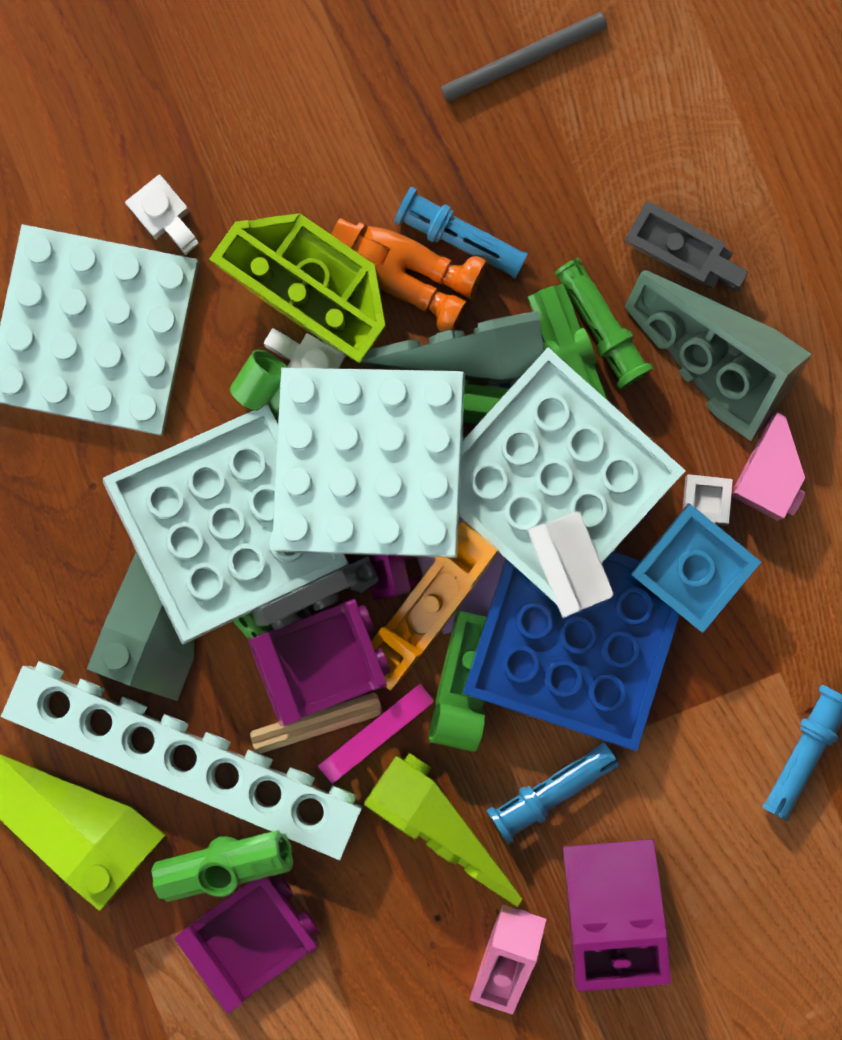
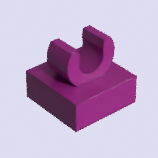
M367 555L379 579L377 583L371 586L373 600L411 592L410 587L416 586L421 581V577L409 578L407 575L405 562L417 559L416 556Z

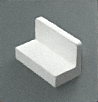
M573 512L527 530L562 617L613 596L609 581L579 512Z

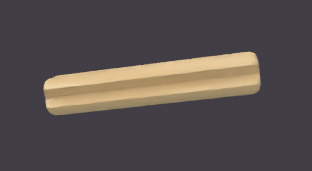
M372 692L320 710L286 726H280L279 723L253 730L250 733L251 742L255 752L262 754L378 717L382 714V706L378 695Z

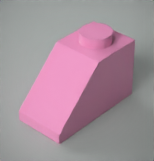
M777 412L769 419L731 493L732 498L776 521L785 518L787 513L793 516L806 493L800 489L805 476L786 416Z
M502 905L492 929L471 992L470 1001L513 1015L537 961L546 923L545 918L530 914L522 909Z

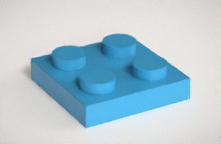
M688 503L630 574L703 633L760 565L761 561L693 505Z

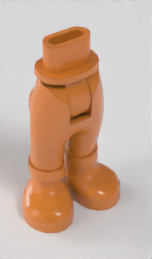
M340 218L331 233L332 236L375 264L380 291L411 303L424 312L430 310L437 318L436 325L440 332L456 330L466 312L468 302L455 295H446L439 292L438 288L429 284L426 285L408 275L406 270H413L431 278L430 280L436 283H443L458 294L471 300L487 265V261L479 256L470 257L463 265H451V259L437 255L426 246L409 237L383 228L366 227V224L363 222H359L356 226Z

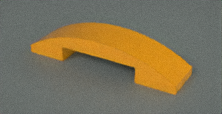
M464 521L459 525L457 558L435 557L436 561L390 622L382 627L371 641L374 650L380 648L387 660L390 674L384 677L387 683L385 687L390 691L401 681L443 630L481 579L499 551Z

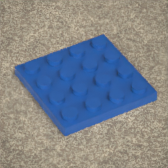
M614 551L601 563L613 591V596L565 617H562L559 607L505 558L462 694L632 751H637L680 614L630 574L641 560Z

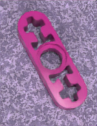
M420 683L318 765V768L330 783L333 784L434 702L433 698Z

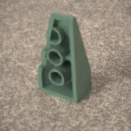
M647 270L640 273L625 305L626 310L658 348L667 349L682 367L678 372L688 383L692 380L709 400L705 405L714 416L750 441L758 435L794 388L812 356L811 353L776 329Z
M534 311L478 323V328L473 330L474 334L466 336L464 331L447 330L439 332L437 335L430 337L429 344L420 345V340H406L373 348L367 352L359 365L360 368L375 370L463 371L465 373V380L469 382L492 385L510 384L512 387L544 352L539 313Z
M137 551L103 625L87 670L126 685L179 701L195 659V639L182 645Z

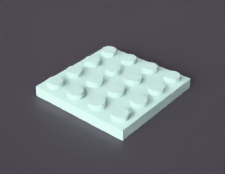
M22 224L0 324V404L163 436L199 261L194 258Z
M547 348L462 441L459 516L497 548L499 553L557 604L527 530L577 511L582 516L599 560L602 563L679 479L685 470L551 349Z
M281 368L272 550L275 552L457 558L465 373L463 371Z
M268 404L258 411H251L103 477V484L182 645L251 613L261 605L273 602L301 586L305 587L326 577L327 574L348 565L344 554L275 552L272 550L278 423Z

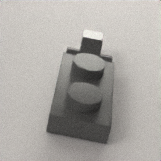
M648 201L644 204L624 240V243L692 281L700 285L704 284L711 289L718 282L738 292L749 271L729 261L733 252L724 247V242Z
M361 557L327 574L322 579L305 587L301 586L287 593L288 595L255 608L251 613L257 626L272 624L274 630H277L299 619L297 611L310 605L313 606L314 611L322 609L339 600L337 592L346 589L354 593H362L377 583L379 579L369 557Z

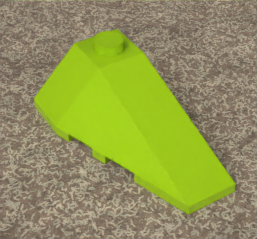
M411 753L405 759L396 754L366 798L364 805L415 840L421 837L427 841L426 845L439 856L455 865L457 863L465 868L464 871L474 879L518 907L522 901L520 893L435 780L427 775L431 767Z
M0 754V820L60 878L96 909L101 911L110 903L166 835L128 804L97 794L90 789L72 784L45 771Z

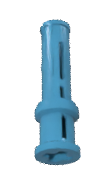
M409 188L393 220L394 223L400 225L404 222L427 234V240L439 242L441 239L472 256L483 258L488 264L511 275L512 278H516L528 255L527 252H523L453 216L454 211L451 210L450 206L444 204L440 207L417 195V189Z
M822 684L818 689L821 695L810 716L803 718L800 723L802 725L800 730L804 732L766 802L762 805L764 809L788 821L792 809L827 745L832 747L833 743L836 744L839 739L836 733L842 724V694Z
M602 742L589 753L553 774L544 782L539 783L533 788L523 786L518 790V796L497 809L490 807L486 812L506 844L509 845L514 842V835L535 822L539 824L545 822L549 816L547 812L591 785L600 777L620 767L619 763L606 743Z

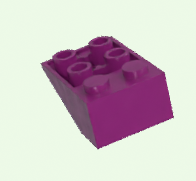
M654 839L563 846L573 979L577 991L671 984L667 934Z

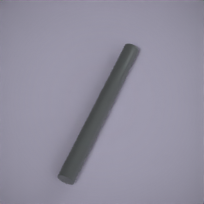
M598 12L441 86L440 90L445 101L449 103L608 28L602 12Z

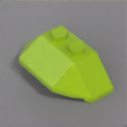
M300 213L251 221H237L209 258L211 262L255 296L325 344L359 364L386 327L375 264Z

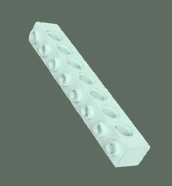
M38 661L36 668L22 666L2 712V718L271 832L279 830L281 834L286 833L287 838L335 859H341L362 808L361 805L354 803L357 797L356 794L335 785L331 786L329 792L312 785L315 777L292 767L285 774L270 767L273 759L258 754L255 751L248 749L245 756L228 749L231 744L230 741L215 734L206 732L204 737L200 738L186 731L189 724L170 715L164 714L161 721L144 714L147 709L146 705L122 696L119 703L103 697L105 688L84 679H80L78 685L63 680L61 677L64 671L47 663ZM57 691L65 693L70 700V709L62 718L53 715L49 709V700ZM98 709L107 711L112 718V727L106 735L95 733L90 725L91 716ZM139 727L148 728L154 735V746L148 753L139 752L132 744V735ZM179 745H188L196 752L197 761L191 770H182L174 763V751ZM220 763H231L237 768L239 780L235 787L224 788L217 783L215 770ZM270 780L278 784L281 789L279 803L268 806L259 801L257 787L260 782ZM313 798L322 804L324 815L319 822L307 823L299 816L298 807L304 799Z

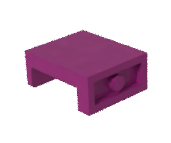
M353 599L295 621L280 629L272 630L247 640L280 726H286L320 710L374 689L387 686L384 676L390 674L389 666L380 648L374 650L368 633L374 631L364 605L358 607Z
M281 874L249 881L179 932L174 938L227 1014L240 1006L248 996L309 952L312 953L319 947L320 942L316 936L321 931L306 910L301 914L298 913L289 900L294 896V893Z

